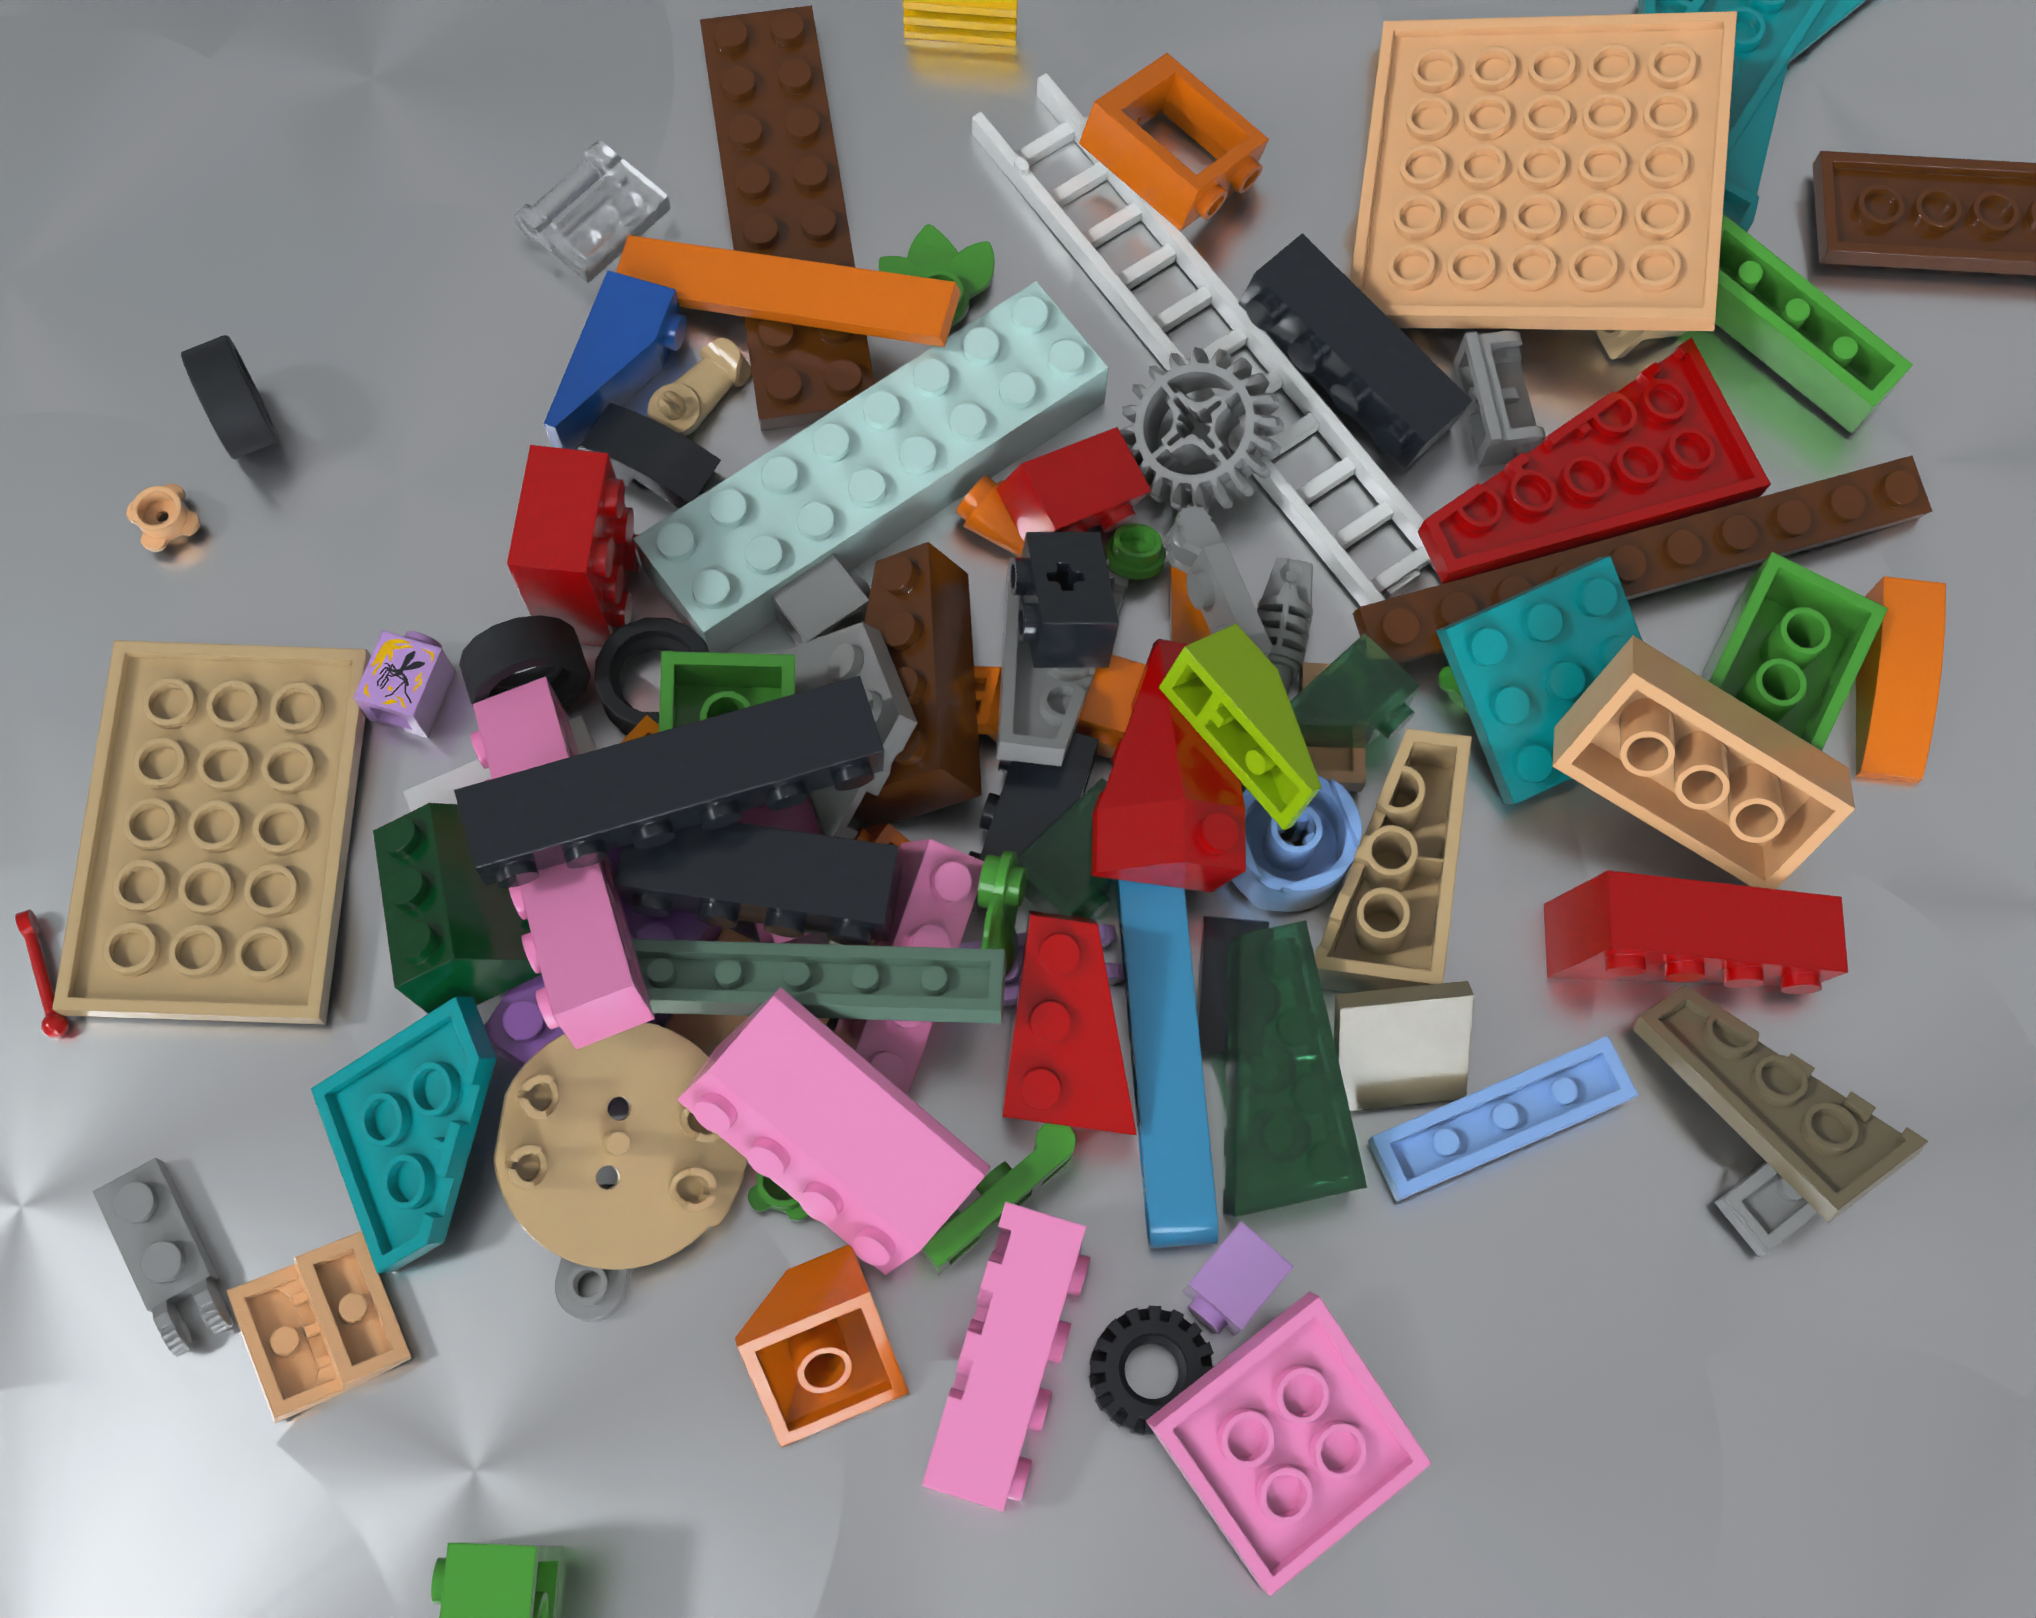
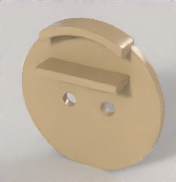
M647 1022L577 1050L564 1033L537 1051L522 1066L505 1093L493 1159L500 1191L509 1210L521 1227L540 1245L568 1261L587 1267L612 1270L637 1268L664 1260L691 1244L709 1226L717 1227L730 1210L738 1194L744 1177L747 1159L717 1133L704 1128L697 1121L694 1114L677 1101L709 1057L698 1046L678 1033ZM616 1097L624 1098L629 1105L628 1114L621 1120L613 1119L608 1113L609 1102ZM609 1165L616 1170L618 1179L613 1187L603 1189L598 1185L596 1175L602 1167Z

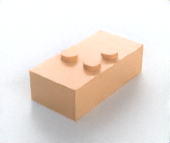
M1634 635L1554 727V768L1752 887L1776 889L1855 810L1850 773L1847 766Z

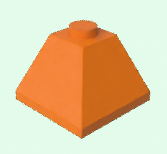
M849 1244L787 1269L735 1337L737 1348L780 1447L909 1393L855 1252Z

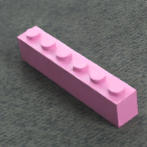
M546 676L473 704L479 730L470 733V737L481 765L484 769L489 768L491 778L487 780L579 755L567 713ZM608 856L596 864L582 868H568L566 863L538 870L539 877L534 881L509 888L512 901L519 916L523 920L528 919L531 932L522 935V943L536 974L542 973L545 987L536 990V999L541 1014L551 1030L560 1026L577 1050L655 1019L619 892L614 885L615 878Z

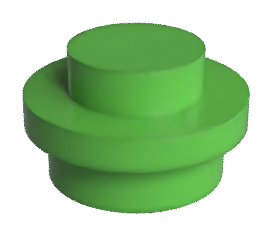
M1131 523L1119 527L1107 541L1105 558L1109 568L1118 575L1133 580L1147 579L1157 575L1163 569L1166 551L1162 544V538L1156 530L1144 524Z

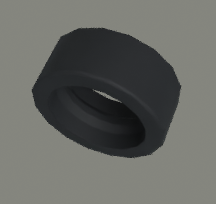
M228 335L220 336L181 352L184 367L199 401L218 438L232 459L235 460L279 441L275 427L252 377Z
M543 615L517 617L493 625L470 641L463 649L459 663L472 706L474 703L546 676L563 708H565L582 695L587 689L591 677L574 627L560 618ZM531 667H535V668H532V669H529V670H526V671H523V672H520V673H516V672H519V671H522V670H525V669H528V668H531Z
M645 617L623 625L605 641L595 660L594 684L608 719L623 734L628 735L646 715L659 724V712L639 711L634 709L623 698L620 690V676L625 666L638 655L652 650L709 652L706 642L690 626L670 618Z

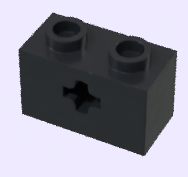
M1026 532L1022 556L1013 557L1011 561L1010 587L1013 596H1021L1022 603H1020L1018 610V635L1021 642H1029L1033 667L1109 668L1119 620L1100 532Z

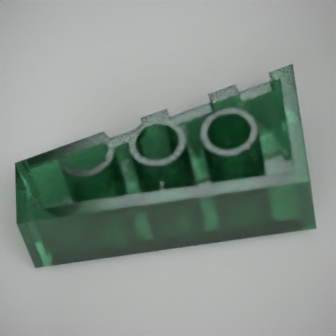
M1307 921L1243 933L1229 939L1227 1026H1229L1228 1061L1226 1062L1225 1072L1227 1125L1224 1128L1226 1173L1225 1189H1223V1214L1238 1217L1368 1188Z

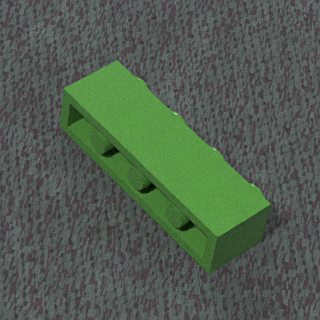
M1725 214L1723 215L1715 323L1850 433H1853L1891 393L1913 364Z

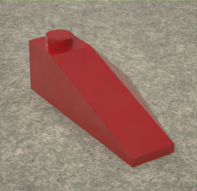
M1157 639L1152 645L1131 704L1133 709L1123 739L1117 743L1111 760L1114 762L1104 791L1098 796L1092 813L1091 876L1212 893L1246 871L1245 804L1241 782L1159 689V686L1181 651L1189 644Z

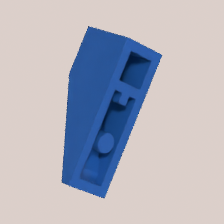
M607 270L544 421V427L552 447L564 449L576 447L584 440L609 403L622 406L663 370L671 349L677 351L681 347L687 326L686 316L681 315L676 289Z

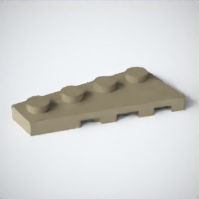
M1687 985L1682 986L1641 1014L1633 1028L1828 1223L1915 1158L1928 1143V1140L1906 1127L1903 1133H1900L1872 1115L1876 1107L1852 1091L1847 1097H1844L1813 1077L1811 1074L1815 1068L1791 1053L1787 1057L1771 1050L1758 1041L1759 1032Z

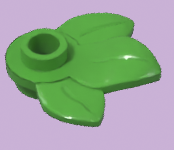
M930 224L925 225L915 237L908 251L907 258L901 256H884L879 258V271L956 282L961 295L951 326L956 325L965 317L969 309V299L989 287L995 267L994 252L990 242H978L958 252L951 242Z
M1005 850L1002 856L988 854L984 860L978 887L979 907L988 908L981 949H1005L1007 976L1015 962L1019 947L1015 924L1018 907L1021 906L1025 895L1027 868L1017 866L1016 852Z

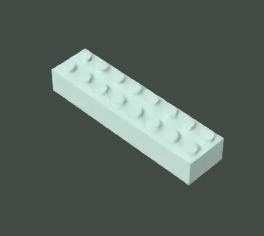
M1035 281L949 336L945 347L933 346L633 538L643 570L682 622L690 626L706 642L709 652L725 653L776 619L771 596L773 593L833 554L846 571L856 567L967 494L985 475L991 478L1105 403L1109 367L1038 282Z

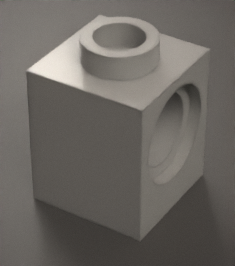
M832 554L771 596L776 620L793 642L799 645L865 622L871 589L857 569L852 567L846 571Z

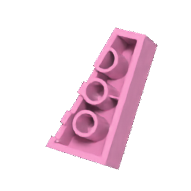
M1005 1202L998 1225L1000 1227L995 1249L992 1251L987 1262L976 1303V1312L967 1330L956 1369L957 1375L946 1401L922 1483L924 1488L1000 1512L1004 1511L1007 1498L1021 1502L1032 1464L1031 1459L1020 1456L1027 1429L1041 1432L1052 1391L1041 1388L1040 1384L1047 1360L1058 1364L1061 1363L1072 1323L1059 1319L1067 1293L1080 1296L1091 1259L1089 1256L1079 1254L1087 1226Z

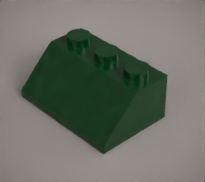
M428 803L373 830L394 988L429 1014L454 997H473L477 1006L542 975V973L536 974L526 956L522 935L531 932L528 919L523 920L519 916L512 901L509 888H500L497 883L485 885L475 869L458 804Z

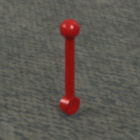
M29 909L17 913L15 920L21 935L25 939L45 1014L41 1022V1029L47 1037L59 1038L65 1035L69 1029V1021L66 1016L52 1010L54 992L38 937L40 927L35 914Z

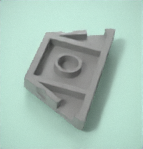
M864 622L774 653L796 655L795 694L849 678L861 677L884 748L883 771L874 773V780L856 789L837 791L835 786L832 785L810 792L825 835L855 839L858 833L856 829L849 825V822L866 792L876 796L879 795L890 774L894 758L903 751L917 725V720L880 630Z

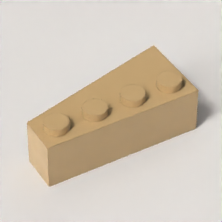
M1406 729L1377 800L1376 808L1354 856L1355 859L1331 912L1324 935L1310 963L1308 987L1351 993L1441 984L1444 982L1472 736Z

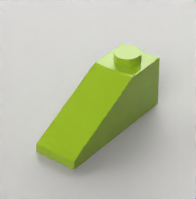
M1235 623L1185 646L1162 681L1159 689L1283 830H1286L1294 825L1322 786L1278 669L1238 624Z

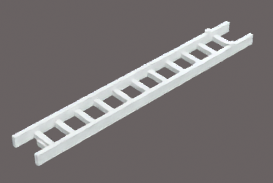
M1047 73L1037 78V97L1061 125L1015 152L982 111L972 117V135L1167 371L1171 370L1169 364L1171 353H1178L1186 364L1190 363V358L1186 359L1165 333L1212 304L1233 330L1203 349L1208 356L1209 362L1219 348L1226 350L1230 355L1246 345L1269 372L1264 375L1270 383L1265 393H1273L1282 388L1305 415L1284 429V431L1270 438L1281 447L1280 455L1318 431L1342 459L1297 490L1290 485L1271 462V460L1278 456H1262L1261 461L1271 471L1269 477L1260 478L1254 472L1252 475L1360 606L1394 597L1418 581L1421 575L1419 570L1428 564L1435 570L1418 534V530L1424 521L1423 518L1267 333L1257 328L1251 322L1247 312L1238 304L1239 300L1186 237L1079 144L1088 117H1083ZM1074 140L1094 165L1048 192L1030 171L1029 167ZM1108 180L1128 206L1082 233L1063 211L1062 207ZM1142 221L1162 247L1116 275L1095 248ZM1176 261L1197 286L1198 290L1152 318L1131 293L1130 289ZM1204 388L1186 395L1192 401L1202 402L1212 398L1215 393L1211 388ZM1240 423L1230 432L1228 438V446L1234 453L1239 447L1245 431ZM1352 475H1355L1379 505L1332 535L1309 508L1308 504ZM1392 519L1417 550L1370 581L1345 549Z

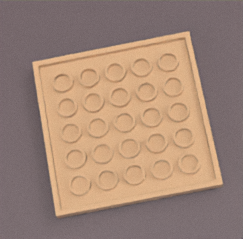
M1737 11L1384 21L1350 280L1398 328L1714 331Z

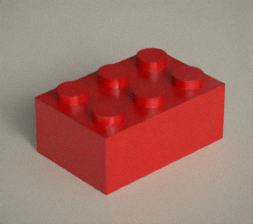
M530 445L507 566L531 616L543 615L560 618L574 627L580 645L602 647L611 635L631 621L633 597L631 591H626L629 572H638L641 565L633 538L638 536L633 530V508L626 507L624 503V480L616 478L608 453Z

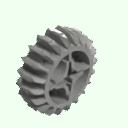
M1194 347L1190 363L1186 364L1178 353H1171L1169 357L1171 370L1163 373L1156 365L1149 366V375L1154 380L1149 388H1146L1143 384H1133L1132 392L1141 400L1140 404L1123 406L1122 414L1135 424L1119 431L1126 444L1131 445L1129 449L1148 485H1151L1152 491L1149 495L1155 501L1161 503L1170 497L1171 506L1175 510L1181 511L1182 507L1186 508L1191 500H1193L1194 505L1196 504L1197 507L1202 506L1205 511H1209L1212 496H1215L1224 509L1231 508L1233 498L1230 491L1236 487L1247 497L1253 495V486L1247 480L1253 472L1260 478L1269 477L1271 471L1261 461L1262 456L1274 457L1280 455L1281 447L1278 443L1267 438L1284 431L1283 421L1279 417L1271 415L1280 407V401L1274 393H1265L1270 384L1263 373L1251 375L1252 365L1243 357L1231 364L1229 353L1219 348L1209 362L1206 352L1202 348ZM1204 388H1219L1228 391L1222 397L1219 394H1215L1212 398L1202 402L1189 400L1185 396L1190 392ZM1171 408L1174 422L1171 430L1161 439L1163 445L1158 449L1159 429L1164 416ZM1245 412L1246 424L1244 435L1239 447L1232 455L1228 448V438L1230 432L1240 423L1238 417ZM1188 413H1191L1199 423L1203 422L1210 429L1207 435L1215 444L1214 449H1211L1203 439L1199 440L1192 432L1195 426L1188 419ZM1197 459L1211 460L1217 466L1214 470L1195 475L1180 474L1172 471L1180 464L1186 467Z

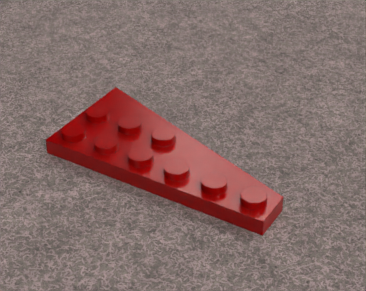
M1691 337L1680 344L1673 354L1658 364L1654 362L1642 370L1635 380L1617 392H1610L1547 435L1543 443L1527 454L1523 452L1509 461L1502 471L1483 484L1477 483L1427 517L1419 528L1418 534L1441 583L1445 584L1758 498L1763 495L1771 483Z

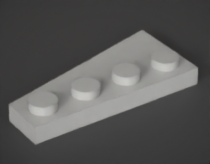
M1010 557L1006 577L996 759L1061 766L1086 701L1096 668L1033 667L1029 642H1021L1018 635V610L1020 603H1022L1021 596H1013L1011 593L1010 567L1013 557ZM1108 569L1118 615L1130 578L1118 575Z

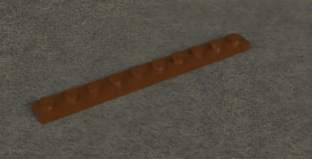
M1911 455L1357 608L1352 614L1371 672L1444 652L1436 630L1598 557L1611 556L1626 598L1630 600L1762 563L1772 552L1783 557L1919 519L1932 512V508L1914 458Z

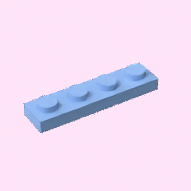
M1605 1036L1376 1134L1368 1140V1143L1396 1202L1631 1101L1638 1096V1093L1609 1036Z

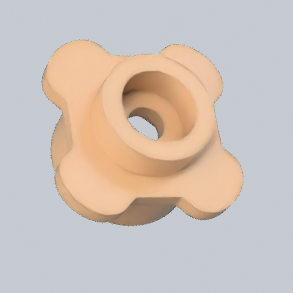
M177 484L149 487L140 492L127 508V518L131 523L137 524L142 532L141 544L149 551H162L166 548L169 541L181 535L191 536L199 529L200 518L195 512L188 510L184 502L186 493ZM162 515H169L166 521H158Z

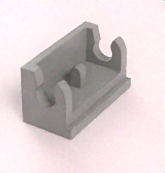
M1500 331L1477 334V332L1465 333L1453 362L1459 388L1473 400L1465 410V415L1478 467L1507 464L1521 453L1527 454L1543 443L1546 438L1544 428L1536 426L1520 362L1522 358L1520 348L1516 347L1522 345L1520 332Z

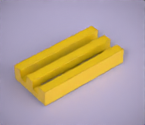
M903 0L904 38L1016 46L1018 0Z

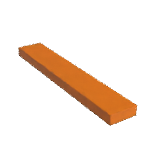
M632 235L627 237L616 273L676 289L679 306L684 308L945 347L961 295L957 283L952 281Z

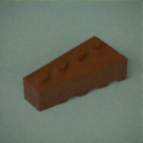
M926 542L878 560L875 563L864 623L880 630L917 720V725L903 751L894 758L890 774L879 795L876 796L866 792L853 815L854 818L868 826L885 823L893 824L982 796L969 577L966 571L931 543Z

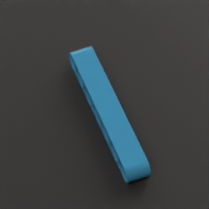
M1115 879L1148 1245L1152 1249L1217 1244L1218 1217L1185 889Z

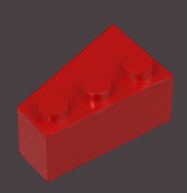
M1029 910L1002 1099V1117L1137 1135L1098 924L1094 919Z

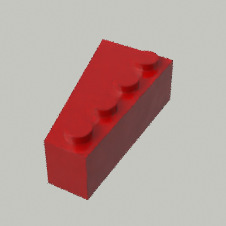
M1607 870L1544 903L1547 978L1723 984L1729 988H1752L1770 985L1780 986L1781 992L1788 994H1808L1822 990L1821 982L1848 973L1842 897Z

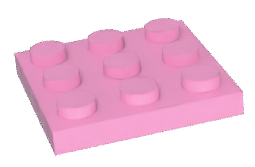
M1310 1291L1146 1420L1253 1578L1269 1596L1278 1591L1432 1464L1320 1296Z

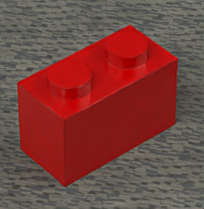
M1118 427L1021 463L996 488L1023 541L1026 532H1088L1087 530L1101 525L1105 533L1110 532L1136 517L1133 507L1152 491Z

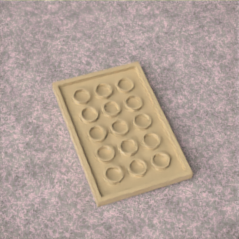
M114 640L52 1010L63 1016L326 1024L366 716L353 697L371 658L367 649Z

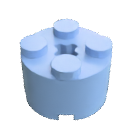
M1317 775L1322 788L1294 825L1286 830H1283L1247 788L1244 790L1246 871L1232 879V881L1258 909L1295 912L1317 906L1337 890L1350 869L1360 843L1362 823L1353 798L1342 785L1332 778L1328 781ZM1281 833H1286L1290 841L1301 840L1302 845L1294 846L1291 842H1284L1280 837Z

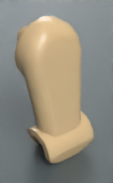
M718 338L701 348V361L673 383L664 385L655 391L648 403V417L683 436H688L697 430L733 384L737 387L746 384L752 377L751 367L741 354L739 348L729 339Z

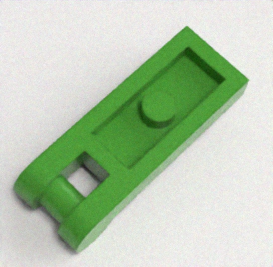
M1050 1123L1042 1125L1037 1132L1032 1153L1013 1169L1006 1161L1002 1162L982 1179L976 1186L981 1196L962 1212L956 1209L922 1248L923 1257L939 1276L999 1225L1005 1202L1021 1206L1067 1167L1072 1159L1076 1144L1075 1134L1070 1126Z

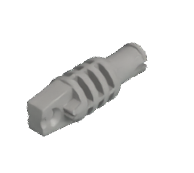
M1278 557L1274 563L1263 596L1258 602L1257 613L1273 646L1267 658L1278 669L1288 695L1291 678L1299 674L1307 649L1313 616V564L1301 560Z

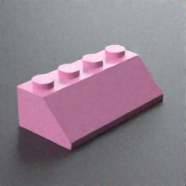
M781 987L716 1047L677 1099L694 1114L697 1121L704 1128L717 1133L742 1154L755 1171L774 1181L799 1202L802 1209L810 1217L824 1223L849 1244L861 1260L875 1266L884 1275H887L922 1250L982 1181L991 1167Z

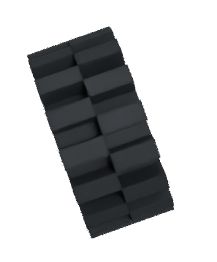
M1149 1305L1148 1308L1139 1310L1134 1308L1126 1311L1119 1318H1115L1098 1338L1089 1362L1090 1388H1093L1096 1397L1095 1402L1100 1410H1104L1111 1418L1110 1421L1116 1426H1122L1130 1430V1433L1140 1436H1156L1146 1420L1214 1367L1211 1358L1214 1352L1210 1342H1205L1200 1334L1203 1330L1195 1322L1191 1324L1185 1320L1183 1313L1174 1309L1171 1312L1162 1310L1161 1306ZM1156 1344L1162 1346L1176 1360L1178 1366L1176 1385L1168 1395L1162 1398L1149 1399L1142 1397L1134 1392L1127 1382L1125 1376L1127 1358L1135 1348L1141 1345Z

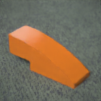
M1883 576L1865 595L1866 598L1888 608L1856 677V776L1919 783L1923 779L1939 698L1946 623V583Z

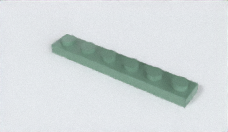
M632 939L653 1013L750 1016L781 987L816 1018L1002 1024L1007 964L1005 949Z

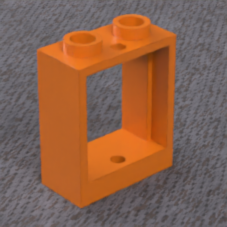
M1166 53L1094 101L1079 144L1181 231L1200 216L1204 220L1209 219L1219 210L1230 194L1234 191L1242 194L1254 184L1263 169L1259 160L1269 138L1170 54ZM1162 112L1217 160L1196 175L1142 129L1141 126Z

